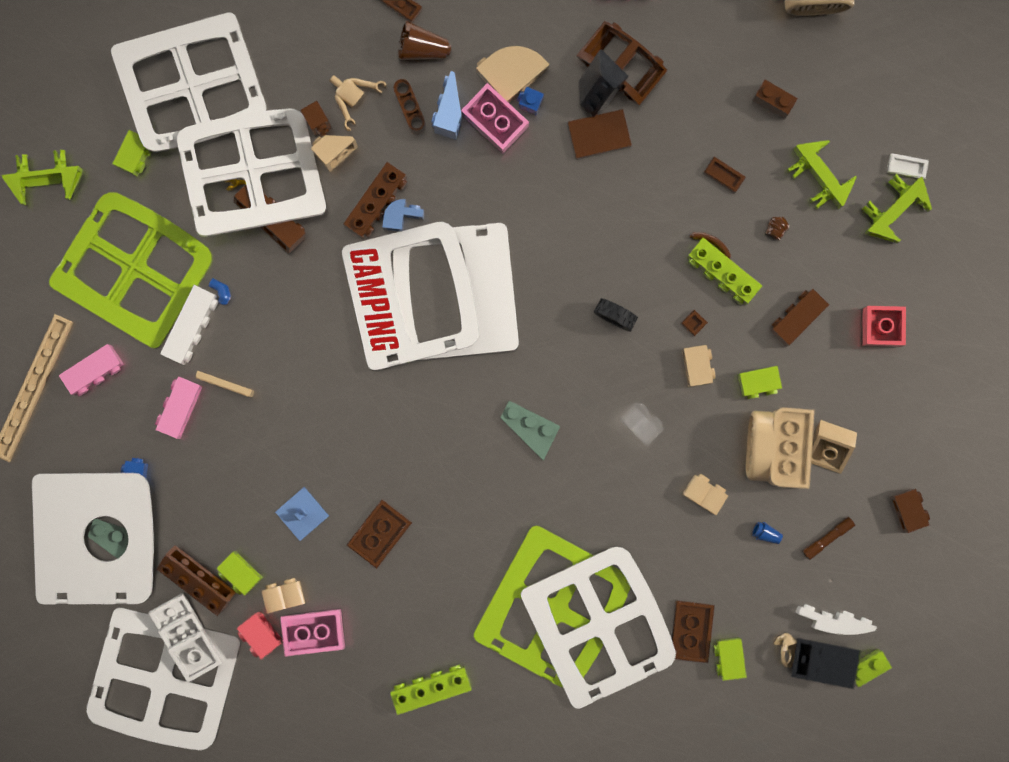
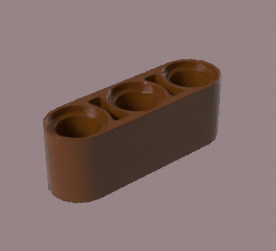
M399 79L393 87L395 96L409 130L413 134H421L426 128L423 114L410 83L405 79ZM400 86H406L408 88V90L405 93H399L397 91ZM412 103L415 105V108L407 111L405 105ZM418 120L422 122V125L419 128H414L412 123Z

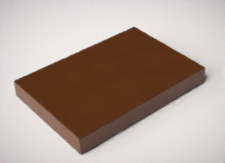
M623 109L599 114L595 117L590 116L568 121L576 159L632 146Z
M381 500L347 543V546L377 569L412 522L384 500Z
M676 600L671 638L676 651L675 659L702 663L709 662L715 605Z

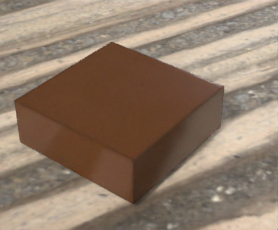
M693 310L680 324L695 337L708 322Z

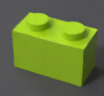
M128 130L112 164L137 177L144 170V161L147 156L151 155L152 151L147 150L142 145L137 133Z
M778 366L737 375L742 397L747 396L748 399L758 398L759 393L766 392L767 396L777 394V390L782 389Z
M233 551L217 568L219 571L218 575L226 582L229 580L233 584V590L239 595H247L263 578L236 551Z
M741 638L716 640V645H713L714 655L719 660V664H716L717 676H721L723 681L746 678Z
M876 649L859 660L855 686L861 687L892 668L883 651Z

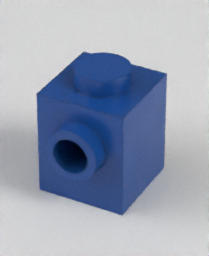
M526 86L525 91H521L517 99L520 102L519 109L536 116L544 99V93Z
M132 458L131 461H125V464L122 465L121 473H137L146 479L148 464L143 463V459Z

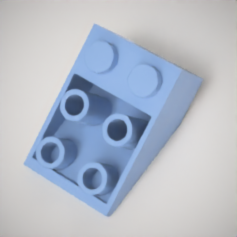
M451 71L449 76H445L443 82L444 94L439 95L437 101L438 112H434L431 123L435 134L457 140L462 124V116L455 72Z

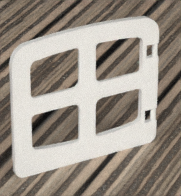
M224 13L114 45L111 49V55L140 141L149 151L160 152L178 148L177 137L180 131L156 134L153 131L146 110L148 106L178 97H186L196 124L211 121L202 92L209 88L240 80L243 84L249 107L230 116L266 111V104L239 24L233 13ZM236 32L239 41L233 43L230 33ZM225 38L229 43L235 65L201 76L196 75L193 71L186 46L202 41ZM171 51L180 80L177 83L141 92L132 68L133 64L159 53ZM255 87L257 96L251 98L248 88ZM219 136L210 137L201 141H197L196 143L207 141Z
M280 109L235 115L188 126L179 132L177 137L178 150L196 231L200 236L208 237L319 216L325 213L326 203L314 153L311 149L312 145L306 120L299 111L295 109ZM272 126H289L292 129L296 153L266 159H257L255 157L249 133L251 129ZM234 133L240 162L211 169H199L194 144L197 141L210 137ZM191 152L193 160L186 162L184 153ZM300 168L306 187V194L267 205L260 181L261 175ZM237 178L245 180L251 208L223 212H211L208 210L203 189L205 184ZM198 207L204 208L205 216L198 217Z
M622 547L609 548L530 585L521 592L524 605L572 706L575 708L587 706L598 699L664 670L672 665L675 660L676 651L659 607L632 556ZM611 565H617L625 575L637 599L635 602L614 612L606 613L594 591L589 576ZM570 584H575L591 616V621L562 635L551 613L547 597L551 593ZM640 615H644L654 636L658 653L649 659L631 666L614 630L617 626ZM593 637H599L616 669V674L589 685L580 674L569 654V649ZM654 662L655 668L645 672L643 666ZM599 687L601 693L590 697L589 691Z
M126 608L115 609L111 617L108 634L87 704L89 719L102 727L147 741L194 750H203L210 747L217 735L240 648V640L232 635L205 629L222 664L218 665L212 687L188 683L187 681L174 678L173 668L175 661L170 655L166 644L164 645L156 672H148L117 663L122 639L126 633L142 634L157 638L162 637L149 614ZM114 627L120 628L118 639L111 638ZM113 678L151 689L146 715L142 722L121 716L105 708L107 693ZM98 686L104 687L101 698L95 697ZM169 693L205 701L208 704L200 732H186L159 726L165 698Z

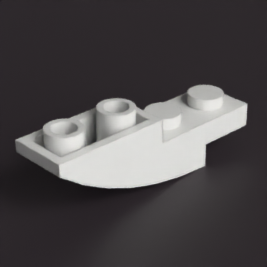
M804 604V607L798 606L795 612L813 619L811 627L834 634H863L876 631L877 628L872 625L873 621L861 617V620L853 618L855 614L844 610L842 614L837 612L834 619L833 614L825 611L819 614L814 612V607Z

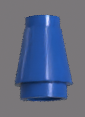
M757 522L752 533L757 540L780 544L783 538V534L765 522Z

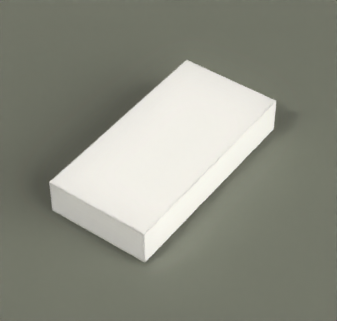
M891 153L887 173L916 179L922 176L923 180H925L929 160Z

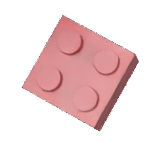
M866 306L863 308L862 346L902 347L906 345V307Z
M261 611L254 614L237 628L239 631L237 633L243 642L247 641L251 646L250 651L256 658L258 656L260 659L264 658L283 643L281 636Z

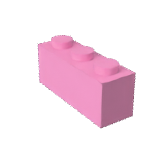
M107 344L61 373L59 377L71 395L81 396L88 392V387L93 384L97 386L102 383L107 375L118 373L121 370L120 367L124 364L113 346Z
M179 376L177 380L174 379L170 388L172 390L171 395L166 397L163 403V408L165 409L155 422L156 430L176 439H181L203 386Z

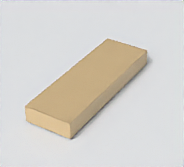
M197 371L195 376L199 380L250 398L253 397L254 390L200 371Z

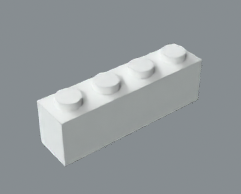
M196 285L193 286L160 353L161 355L182 365L190 361L193 352H191L192 348L199 343L201 339L200 332L202 328L207 327L210 320L208 316L211 310L214 311L217 307L218 296Z

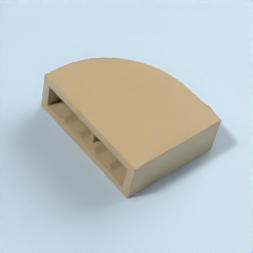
M510 46L494 52L487 59L485 57L477 63L476 73L486 84L488 83L510 103L521 91L526 89V86L529 87L549 69V64L540 54L529 48Z

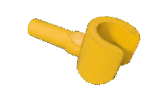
M232 179L225 181V183L231 182L233 186L226 188L228 191L246 184L245 180Z

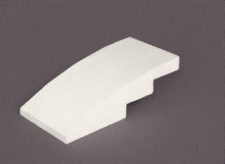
M184 593L149 611V615L168 647L170 655L188 683L222 664L211 640Z

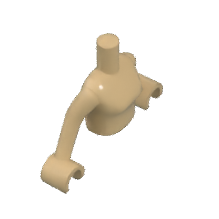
M333 75L329 81L337 87L335 100L345 118L344 128L347 131H351L346 125L347 122H351L353 125H356L354 119L350 118L345 103L353 108L364 94L356 85L373 88L377 93L381 94L382 91L378 89V85H383L386 88L387 85L384 81L373 83L349 78L341 82L336 76Z

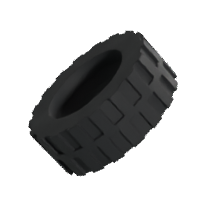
M600 298L594 310V313L603 320L629 332L632 331L638 319L634 313L603 298Z

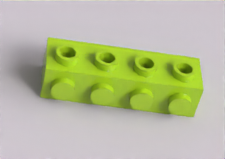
M704 238L687 256L689 259L688 263L696 269L699 267L704 271L703 275L710 281L715 280L719 284L718 287L725 293L730 292L734 296L733 299L740 305H747L762 287L759 282Z
M455 665L450 667L448 672L442 673L437 671L430 674V678L423 679V677L413 679L412 684L405 686L404 683L393 686L394 690H391L390 694L397 715L471 691L472 687L465 666Z

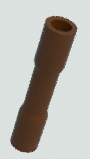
M847 517L828 534L803 550L804 555L808 560H811L830 543L855 527V523L850 517Z

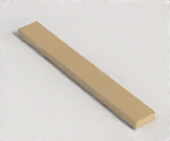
M54 314L0 432L1 459L7 462L11 461L74 322Z

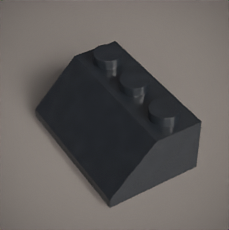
M602 49L579 80L580 105L593 117L608 106L629 77Z

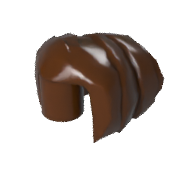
M772 217L766 234L780 241L784 233L789 230V224L784 217Z

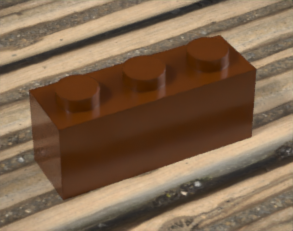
M811 289L809 292L805 290L798 297L800 301L796 305L792 303L785 310L787 314L782 319L778 317L772 323L774 328L770 332L786 347L790 346L830 305L814 289Z

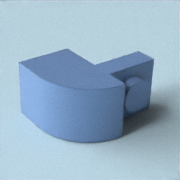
M406 199L396 200L385 210L383 230L403 231L404 217L423 220L424 210L420 209L418 205L406 207Z

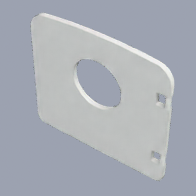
M45 473L35 475L32 479L36 600L40 604H139L146 601L152 593L154 533L150 489L145 477L137 473ZM97 517H113L119 520L126 528L129 541L125 553L120 558L113 561H102L93 557L87 550L84 542V533L88 524ZM57 593H67V599H57ZM116 593H126L127 599H116Z

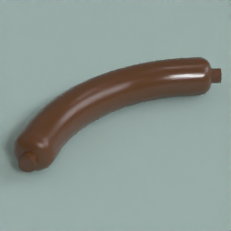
M693 232L690 235V238L693 240L706 239L715 245L729 259L731 258L728 248L715 236L703 232Z

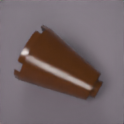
M405 21L399 41L402 50L398 49V59H445L446 55H450L451 44H449V40Z

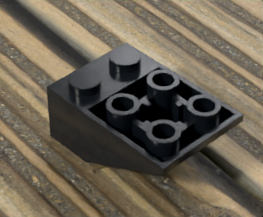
M798 638L791 677L855 689L861 650Z

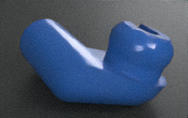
M212 278L209 287L218 291V302L222 305L228 304V301L231 299L229 287Z

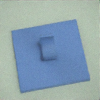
M305 487L275 512L299 541L329 517Z

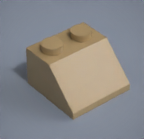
M325 135L323 138L318 137L312 143L313 147L311 149L318 160L331 172L358 145L352 136Z
M820 420L813 434L811 464L841 474L855 449L857 432Z

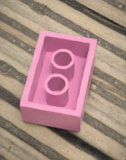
M488 83L461 110V115L502 154L529 127V121Z
M341 609L284 615L281 617L285 656L343 650L345 648Z

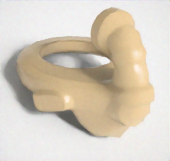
M788 633L778 636L774 645H782V664L786 668H791L794 663L795 644H797V641ZM788 650V651H789V660H788V662L786 663V661H785V652Z

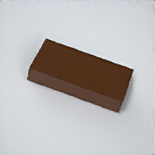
M713 157L703 172L734 194L746 178L716 157Z

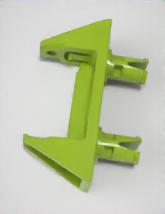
M829 140L796 145L793 150L800 160L787 169L788 173L797 169L792 175L793 179L806 169L809 170L823 188V191L810 199L811 203L820 199V202L815 206L816 209L828 200H832L838 209L843 207L857 178L855 175L840 186L839 181L820 156L816 154L830 143Z
M54 150L55 167L53 169L29 171L28 155L22 154V161L20 156L15 155L17 172L2 175V178L20 204L26 206L25 187L32 188L63 183L65 199L70 200L82 174V168L79 166L67 167L65 150H60V157L58 152Z
M896 174L888 183L900 193V197L885 212H881L871 201L862 208L874 220L873 224L865 231L866 235L898 243L901 239L890 229V224L914 201L927 212L932 210L922 176L912 185L908 186Z

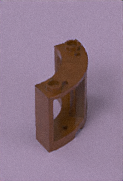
M604 21L576 56L588 68L601 49L604 50L613 37L627 45L626 49L615 61L622 70L636 53L651 66L634 88L625 81L619 89L627 100L640 105L668 70L664 67V61L660 57L654 56L642 44L624 32L617 23L613 22L611 24Z

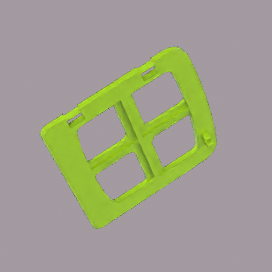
M110 192L104 194L96 203L92 213L50 277L49 284L54 290L145 345L156 349L162 345L177 321L193 286L199 285L212 262V254L208 247L166 218L121 194ZM113 210L124 213L148 226V231L132 254L125 253L98 236V231ZM101 211L104 214L99 222L93 221L97 212ZM162 236L167 237L182 247L194 258L192 266L180 284L173 282L147 265L149 255ZM87 249H93L118 264L122 269L120 276L107 296H102L83 283L74 274L75 268ZM69 261L72 265L68 272L65 273L62 271V268ZM137 278L146 281L171 297V300L156 322L143 319L120 306L123 297Z
M536 525L531 527L479 622L474 632V638L478 643L564 688L557 673L554 678L544 673L547 667L554 671L556 670L551 663L541 659V653L545 647L538 632L534 635L527 649L517 646L500 635L504 620L514 599H522L521 592L528 587L525 585L524 580L544 550L549 549L572 561V566L594 556ZM611 565L594 573L613 585L604 611L611 613L622 608L631 587L623 572ZM570 584L560 589L553 598L547 597L556 625L563 622L577 629L591 621L569 608V601L577 588L575 584ZM599 637L589 639L574 662L583 678L604 645ZM494 638L504 643L502 649L491 644Z

